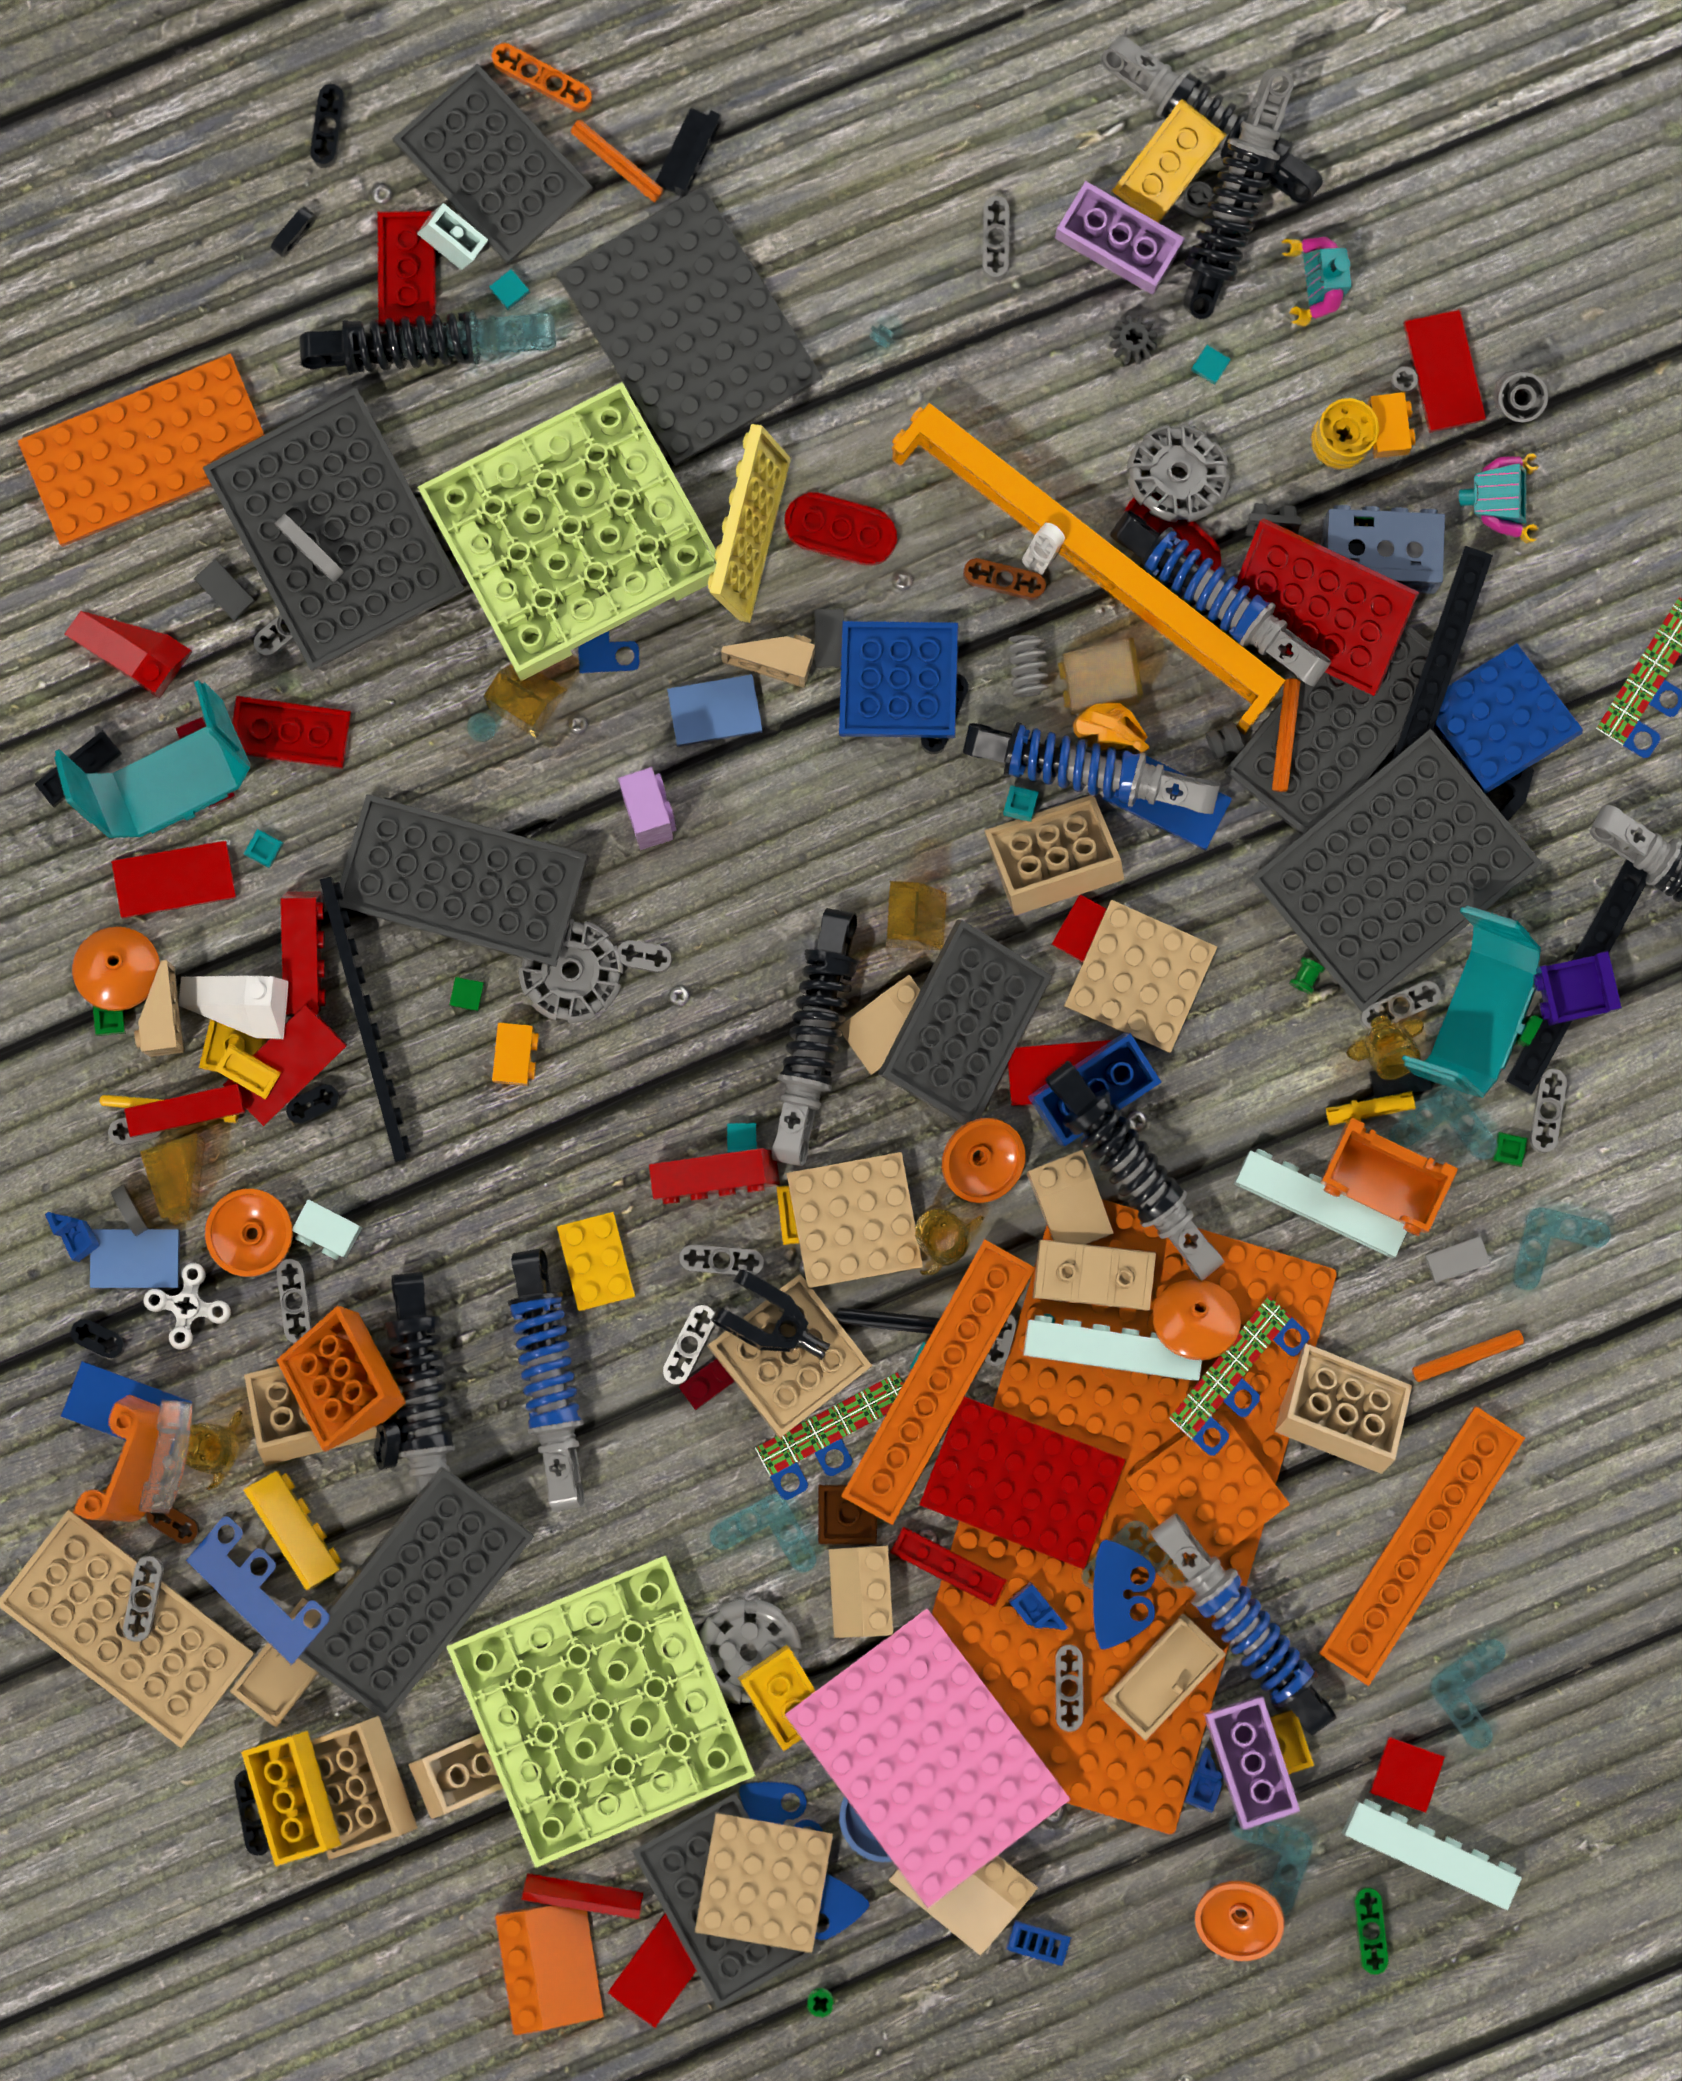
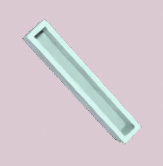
M1257 1149L1256 1152L1250 1150L1247 1153L1234 1181V1185L1390 1258L1396 1257L1407 1233L1403 1229L1404 1224L1342 1194L1338 1198L1323 1191L1325 1186L1321 1184V1177L1314 1174H1309V1177L1298 1173L1299 1168L1286 1161H1283L1282 1165L1271 1160L1273 1156L1263 1150Z
M1035 1315L1034 1320H1028L1023 1356L1199 1381L1202 1360H1191L1173 1353L1163 1345L1156 1333L1151 1332L1150 1338L1139 1336V1330L1122 1328V1333L1110 1332L1111 1326L1093 1324L1092 1329L1082 1328L1081 1322L1065 1319L1062 1325L1052 1323V1317Z
M1365 1799L1363 1804L1358 1801L1355 1802L1342 1834L1505 1910L1509 1909L1522 1877L1515 1874L1517 1868L1502 1861L1496 1866L1488 1862L1489 1855L1473 1849L1470 1854L1461 1849L1463 1843L1446 1836L1444 1841L1433 1837L1436 1831L1422 1824H1419L1416 1829L1407 1824L1408 1818L1392 1811L1390 1816L1379 1812L1382 1806Z

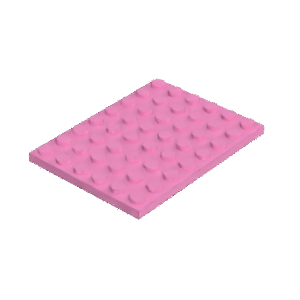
M925 1609L893 1633V1635L889 1636L785 1714L788 1721L927 1909L1071 1800L928 1609Z

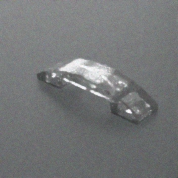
M162 1400L157 1421L159 1435L149 1482H144L139 1505L141 1512L169 1514L173 1506L187 1457L192 1416L191 1402Z

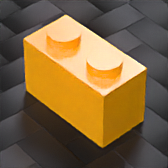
M1405 392L1370 396L1367 405L1374 411L1379 424V434L1377 441L1373 445L1374 458L1408 455L1412 446H1415V432L1413 428L1409 429L1408 418L1412 417V407L1410 400L1406 401Z
M498 1022L492 1075L494 1083L529 1086V1079H535L536 1062H531L532 1050H538L539 1033H534L533 1026Z

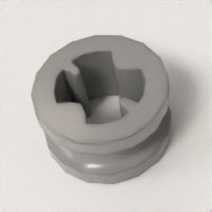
M1400 367L1392 375L1391 387L1396 393L1405 392V395L1415 389L1418 376L1412 368ZM1401 374H1404L1405 378H1411V381L1408 383L1409 387H1404L1403 383H1397Z

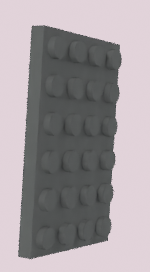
M478 64L474 65L392 138L400 150L468 223L488 239L487 243L508 265L593 190L589 182Z
M957 919L878 1075L962 1125L979 1119L1052 975L965 921Z
M735 1792L632 1850L634 1857L718 2009L822 1950L816 1939L814 1940L813 1951L810 1953L695 1932L715 1814L720 1813L750 1819Z

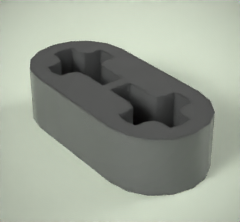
M123 1184L111 1191L115 1203L133 1234L138 1236L148 1230L149 1227L125 1185Z

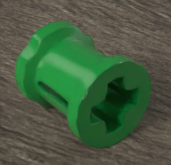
M1302 957L1300 960L1301 966L1295 978L1291 979L1289 984L1304 993L1312 995L1314 992L1312 987L1319 973H1323L1325 968L1313 960Z
M824 1988L812 1990L807 1998L809 2012L815 2017L822 2018L832 2012L834 2001L831 1992ZM818 1996L820 1999L826 1997L827 2008L817 2007L815 2009L813 2007L815 2005V1997Z

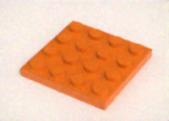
M1220 1409L1213 1413L1211 1417L1228 1432L1229 1439L1216 1455H1208L1185 1434L1125 1479L1158 1525L1175 1513L1178 1514L1211 1558L1215 1556L1217 1558L1221 1557L1290 1505ZM1209 1428L1203 1434V1441L1209 1447L1217 1446L1221 1440L1220 1432L1215 1428ZM1185 1552L1184 1558L1190 1557L1194 1560L1195 1554L1189 1555Z

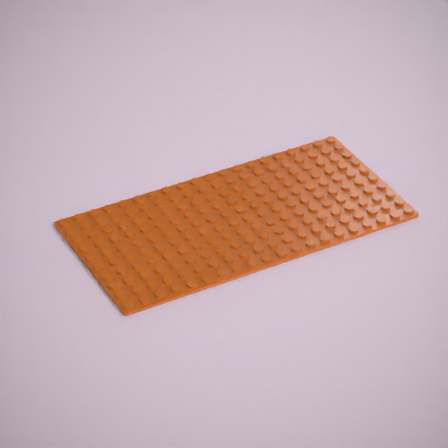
M1102 1199L1113 1234L1086 1245L1156 1252L1150 1310L1032 1298L1035 1279L1034 1270L993 1404V1408L1126 1459L1084 1570L959 1521L950 1551L1007 1579L1008 1582L994 1607L941 1579L931 1614L1071 1799L1067 1802L1068 1804L1163 1833L1173 1834L1177 1827L1207 1724L1203 1713L1211 1710L1230 1642H1224L1221 1638L1222 1634L1226 1631L1224 1627L1219 1630L1212 1628V1622L1216 1619L1214 1614L1205 1618L1197 1607L1191 1604V1600L1196 1595L1195 1591H1193L1192 1587L1188 1588L1184 1583L1186 1576L1167 1552L1155 1541L1151 1531L1159 1525L1125 1479L1186 1434L1169 1417L1218 1357L1202 1360L1199 1381H1191L1023 1356L1028 1320H1034L1035 1315L1044 1316V1314H1051L1055 1318V1323L1062 1325L1064 1319L1079 1321L1082 1328L1089 1329L1093 1328V1324L1111 1326L1110 1332L1122 1333V1328L1139 1330V1336L1151 1338V1332L1156 1333L1153 1326V1310L1160 1294L1176 1282L1187 1279H1199L1189 1268L1184 1257L1168 1237L1161 1239L1154 1225L1143 1227L1140 1224L1141 1221L1137 1217L1139 1210ZM1046 1225L1042 1240L1053 1241ZM1198 1228L1225 1262L1204 1280L1222 1287L1235 1300L1241 1316L1240 1330L1266 1298L1270 1296L1309 1333V1341L1306 1344L1316 1347L1337 1275L1335 1269ZM1186 1234L1184 1236L1186 1239L1185 1243L1187 1245L1191 1242L1189 1239L1191 1235ZM1195 1308L1197 1312H1204L1202 1308ZM1296 1329L1287 1330L1284 1334L1285 1344L1291 1348L1297 1347L1301 1342L1300 1332ZM1272 1340L1242 1377L1259 1393V1403L1247 1417H1240L1224 1401L1216 1411L1221 1410L1276 1484L1289 1437L1276 1433L1275 1428L1280 1407L1301 1351L1296 1356H1290ZM1239 1390L1235 1394L1234 1402L1236 1406L1241 1409L1250 1406L1252 1397L1247 1390ZM1264 1524L1218 1558L1220 1566L1224 1571L1230 1568H1235L1238 1571V1575L1241 1578L1240 1586H1247ZM1103 1540H1109L1137 1552L1154 1566L1155 1581L1152 1586L1142 1592H1133L1130 1589H1126L1123 1592V1597L1125 1599H1131L1133 1596L1147 1597L1154 1605L1155 1615L1152 1623L1142 1632L1121 1644L1104 1650L1099 1647L1095 1633L1093 1587L1097 1551ZM1139 1566L1132 1570L1130 1578L1133 1583L1141 1585L1147 1582L1149 1573L1146 1568ZM1031 1582L1068 1628L1066 1630H1059L1057 1628H1034L1032 1625H1027L1008 1600ZM1143 1603L1134 1604L1130 1609L1131 1618L1135 1621L1146 1619L1148 1616L1147 1606ZM1184 1613L1226 1655L1145 1741L1102 1699L1169 1629L1178 1617ZM1064 1645L1077 1647L1083 1656V1722L1077 1730L1071 1732L1061 1729L1056 1722L1055 1656L1057 1650ZM1070 1649L1066 1650V1655H1061V1661L1066 1662L1067 1671L1060 1670V1676L1066 1674L1078 1676V1670L1072 1671V1662L1077 1661V1655H1073ZM1072 1679L1063 1681L1061 1684L1062 1694L1067 1697L1076 1694L1078 1690L1077 1683ZM1060 1700V1706L1067 1705L1066 1715H1061V1720L1066 1721L1067 1726H1072V1722L1078 1719V1716L1072 1713V1705L1078 1706V1700L1072 1702Z

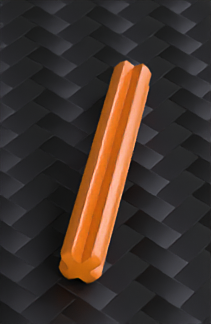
M582 120L574 123L570 129L571 133L651 201L656 202L662 196L663 188Z
M1293 678L1286 679L1283 689L1272 790L1276 792H1286L1289 786L1301 683L1300 680Z
M1514 1330L1412 1368V1373L1415 1380L1421 1382L1522 1345L1524 1338L1520 1330Z

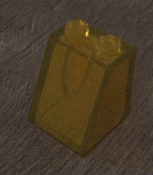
M1134 638L1064 653L1061 659L1062 662L1057 663L1060 680L1065 679L1067 689L1062 691L1064 707H1070L1071 715L1080 714L1085 709L1098 703H1121L1126 707L1138 705L1142 699L1143 690Z
M512 664L498 672L483 697L490 710L534 738H537L566 694L567 689L540 672L520 681Z
M890 881L886 948L941 951L944 945L947 893L919 882Z
M197 1133L140 1151L161 1219L174 1223V1225L190 1221V1215L197 1213L205 1149L204 1138Z

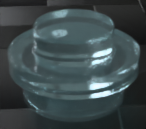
M882 324L878 328L872 325L870 328L872 332L869 335L872 340L886 349L891 344H895L896 341L892 338L895 334L893 331Z
M477 713L469 719L467 731L473 740L486 742L495 735L496 723L490 715Z

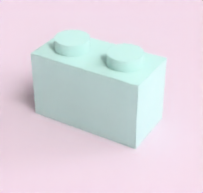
M444 203L431 213L417 233L461 270L475 259L488 241L486 237Z
M308 1199L292 1229L293 1232L298 1234L296 1240L310 1247L315 1242L324 1247L321 1253L337 1260L339 1256L347 1258L362 1227Z

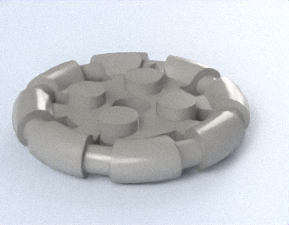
M1169 425L1162 426L1144 435L1143 441L1140 444H1136L1132 449L1127 463V471L1130 472L1129 488L1139 505L1142 506L1144 504L1151 510V515L1168 522L1177 523V520L1193 522L1209 515L1214 511L1213 507L1223 501L1229 487L1230 476L1227 475L1226 470L1229 465L1221 447L1216 441L1214 443L1206 437L1207 434L1203 431L1186 425H1180L1176 428H1170ZM1171 439H1179L1181 446H1172ZM1200 446L1205 452L1201 454L1195 448ZM1151 448L1158 450L1155 456L1149 452ZM1173 467H1182L1186 471V476L1184 478H1176L1172 474L1171 469ZM1207 468L1215 470V475H1207ZM1150 470L1149 476L1142 477L1141 471ZM1202 489L1208 493L1206 499L1199 494ZM1155 490L1163 496L1159 501L1151 496ZM1186 501L1187 508H1177V504Z
M570 919L556 967L542 964L541 971L534 970V961L523 958L522 967L518 968L519 982L524 995H528L533 1002L532 1007L549 1019L557 1021V1018L568 1020V1023L590 1020L596 1017L595 1014L601 1009L605 1008L606 1010L619 993L621 988L619 984L620 974H623V964L620 962L617 951L618 947L611 943L609 940L610 935L591 922L585 921V923H580ZM572 933L582 935L581 943L570 941ZM599 945L604 954L597 958L592 949ZM570 962L577 964L579 967L578 975L574 978L565 977L562 973L565 964ZM600 970L609 972L607 982L599 980ZM543 983H545L550 991L544 996L537 989ZM593 991L597 999L587 1004L583 997L588 996ZM560 998L571 1000L570 1009L559 1007Z
M738 1599L719 1607V1611L711 1619L709 1617L706 1619L698 1635L725 1701L740 1705L741 1702L752 1703L746 1691L741 1690V1683L738 1680L739 1676L778 1651V1647L782 1648L785 1645L791 1649L797 1661L801 1664V1660H798L799 1648H802L796 1626L792 1620L789 1622L782 1615L784 1611L764 1600L757 1599V1602H748L745 1599ZM745 1613L756 1614V1623H744ZM728 1620L733 1627L724 1634L719 1627ZM772 1622L780 1629L775 1636L767 1629ZM746 1643H751L757 1648V1656L750 1661L744 1660L740 1655V1649ZM711 1645H720L719 1656H710ZM722 1668L731 1676L725 1682L717 1675Z

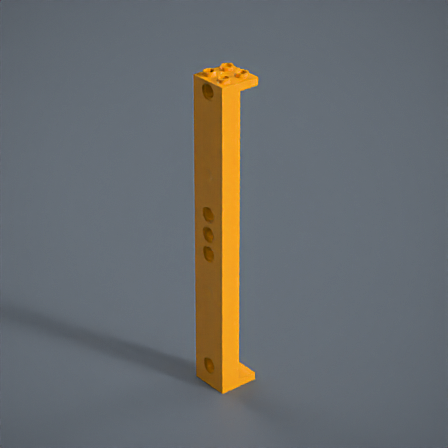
M928 403L924 409L919 407L910 419L912 423L907 431L901 429L892 441L894 444L891 448L893 450L892 460L896 464L902 466L919 445L1033 535L1039 531L1044 523H1052L1057 526L1065 536V540L1058 551L1060 556L1251 704L1236 726L1242 734L1245 735L1280 691L1286 681L932 404Z

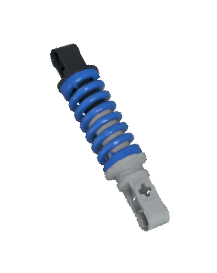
M1126 510L1110 532V536L1116 542L1128 548L1142 559L1139 566L1154 578L1159 577V582L1165 587L1169 588L1172 586L1171 591L1178 597L1184 596L1183 601L1188 605H1196V611L1201 615L1208 614V620L1214 625L1221 623L1220 629L1226 634L1230 633L1233 636V640L1242 647L1246 648L1250 644L1254 645L1259 649L1258 652L1264 656L1268 653L1291 670L1300 680L1313 687L1330 666L1331 661L1328 657L1286 628L1288 625L1283 619L1279 621L1277 617L1275 618L1273 613L1276 605L1274 603L1264 601L1260 595H1255L1252 600L1248 598L1247 595L1250 592V587L1244 585L1240 590L1236 589L1235 585L1238 579L1235 576H1231L1228 581L1224 580L1222 577L1226 570L1223 567H1219L1215 572L1210 568L1213 565L1211 558H1206L1200 566L1197 565L1195 562L1201 555L1199 549H1194L1188 557L1185 556L1183 553L1189 546V542L1184 539H1178L1174 528L1169 527L1160 534L1140 516ZM1291 644L1293 646L1291 651L1294 654L1287 655V648L1285 646Z
M1020 722L1016 723L1012 733L993 729L983 724L969 723L963 753L976 758H986L1004 763V776L1021 777L1028 767V778L1031 781L1038 780L1043 771V781L1047 785L1052 784L1058 775V785L1060 788H1067L1073 782L1074 790L1081 792L1088 785V792L1092 796H1096L1103 789L1105 799L1119 798L1121 803L1128 804L1130 807L1134 805L1138 798L1147 800L1149 804L1153 805L1157 800L1204 814H1213L1220 788L1219 783L1164 771V765L1161 764L1157 766L1149 765L1146 763V753L1132 754L1125 750L1121 758L1116 757V749L1114 747H1108L1106 753L1102 754L1100 753L1101 745L1099 743H1094L1091 750H1086V742L1079 739L1076 746H1071V738L1066 735L1062 737L1061 743L1057 747L1055 746L1056 734L1054 732H1049L1045 742L1039 743L1041 731L1034 728L1028 740L1030 730H1026V727ZM1174 783L1179 784V790L1181 791L1178 792V795L1172 794Z
M543 1248L513 1253L511 1263L518 1297L507 1302L514 1320L525 1319L515 1324L513 1331L519 1335H528L516 1341L518 1349L530 1350L518 1358V1362L521 1365L528 1366L527 1369L521 1372V1378L525 1381H531V1384L523 1389L524 1395L533 1397V1400L528 1401L525 1405L527 1411L533 1412L529 1413L528 1434L538 1435L540 1438L539 1443L541 1445L538 1447V1451L543 1453L548 1483V1499L551 1509L557 1512L581 1508L585 1504V1494L581 1484L576 1448L579 1447V1440L576 1441L574 1432L576 1428L583 1425V1420L578 1416L579 1404L569 1402V1398L577 1394V1389L567 1387L566 1383L574 1379L573 1372L564 1370L565 1366L572 1363V1358L570 1356H562V1351L569 1348V1342L566 1340L555 1341L556 1336L567 1332V1327L565 1325H553L552 1321L562 1319L565 1314L563 1310L550 1309V1305H552L553 1309L561 1307L560 1303L562 1302L563 1292H551L548 1260ZM565 1464L566 1469L559 1471L558 1465Z
M1176 1513L1153 1529L1151 1533L1155 1541L1167 1552L1186 1576L1184 1580L1188 1588L1192 1587L1193 1591H1195L1196 1595L1191 1600V1604L1196 1606L1205 1618L1214 1614L1216 1619L1212 1622V1628L1214 1630H1219L1223 1627L1226 1629L1221 1638L1224 1642L1235 1641L1231 1647V1652L1235 1655L1242 1652L1245 1654L1241 1659V1664L1244 1667H1248L1255 1662L1258 1663L1250 1673L1253 1679H1258L1267 1674V1677L1261 1682L1260 1688L1262 1691H1269L1273 1687L1275 1688L1270 1694L1272 1706L1280 1708L1287 1704L1311 1736L1337 1719L1328 1702L1312 1686V1683L1318 1676V1672L1306 1660H1299L1300 1652L1297 1648L1290 1647V1640L1287 1636L1280 1635L1278 1624L1270 1623V1614L1264 1610L1260 1611L1261 1603L1259 1600L1251 1598V1591L1248 1587L1240 1586L1241 1578L1238 1575V1571L1235 1568L1224 1571L1220 1566L1219 1559L1216 1556L1211 1558L1190 1532L1186 1523ZM1187 1552V1554H1189V1555H1191V1554L1194 1553V1554H1195L1194 1560H1192V1558H1190V1557H1187V1558L1185 1559V1558H1184V1553Z

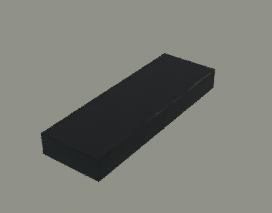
M102 730L70 755L69 758L85 773H98L122 753ZM56 766L35 783L36 787L53 807H56L65 799Z

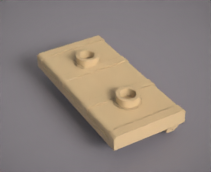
M1039 1239L1032 1298L1149 1311L1156 1252Z
M303 1597L289 1614V1617L293 1620L309 1600ZM316 1609L308 1610L304 1615V1624L308 1628H312L321 1617L320 1612ZM268 1642L230 1692L277 1728L319 1673L299 1658L291 1665Z
M1182 1613L1102 1700L1146 1741L1224 1658L1226 1653Z

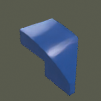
M50 1212L45 1214L53 1234L61 1236L72 1261L80 1262L100 1246L87 1221Z
M1031 1582L1008 1600L1027 1625H1032L1034 1628H1057L1059 1630H1066L1068 1628Z
M1204 1748L1184 1803L1212 1813L1223 1784L1221 1781L1223 1777L1215 1766L1210 1750Z

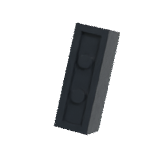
M693 108L689 109L655 181L659 186L681 197L689 193L722 123L721 114L710 110L709 114L706 115Z

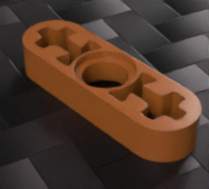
M980 558L969 560L964 567V579L971 586L1027 600H1037L1045 591V580L1036 572ZM975 565L981 567V572L989 574L990 568L995 569L992 574L991 584L986 583L988 576L979 575L978 579H973L972 573L968 572V570H973ZM1000 572H1008L1011 574L1013 582L1007 587H1002L997 583L996 576ZM1017 575L1023 576L1021 579L1023 583L1028 584L1031 582V579L1036 580V585L1040 587V590L1035 589L1034 593H1029L1028 587L1020 585L1019 591L1014 590L1018 580Z

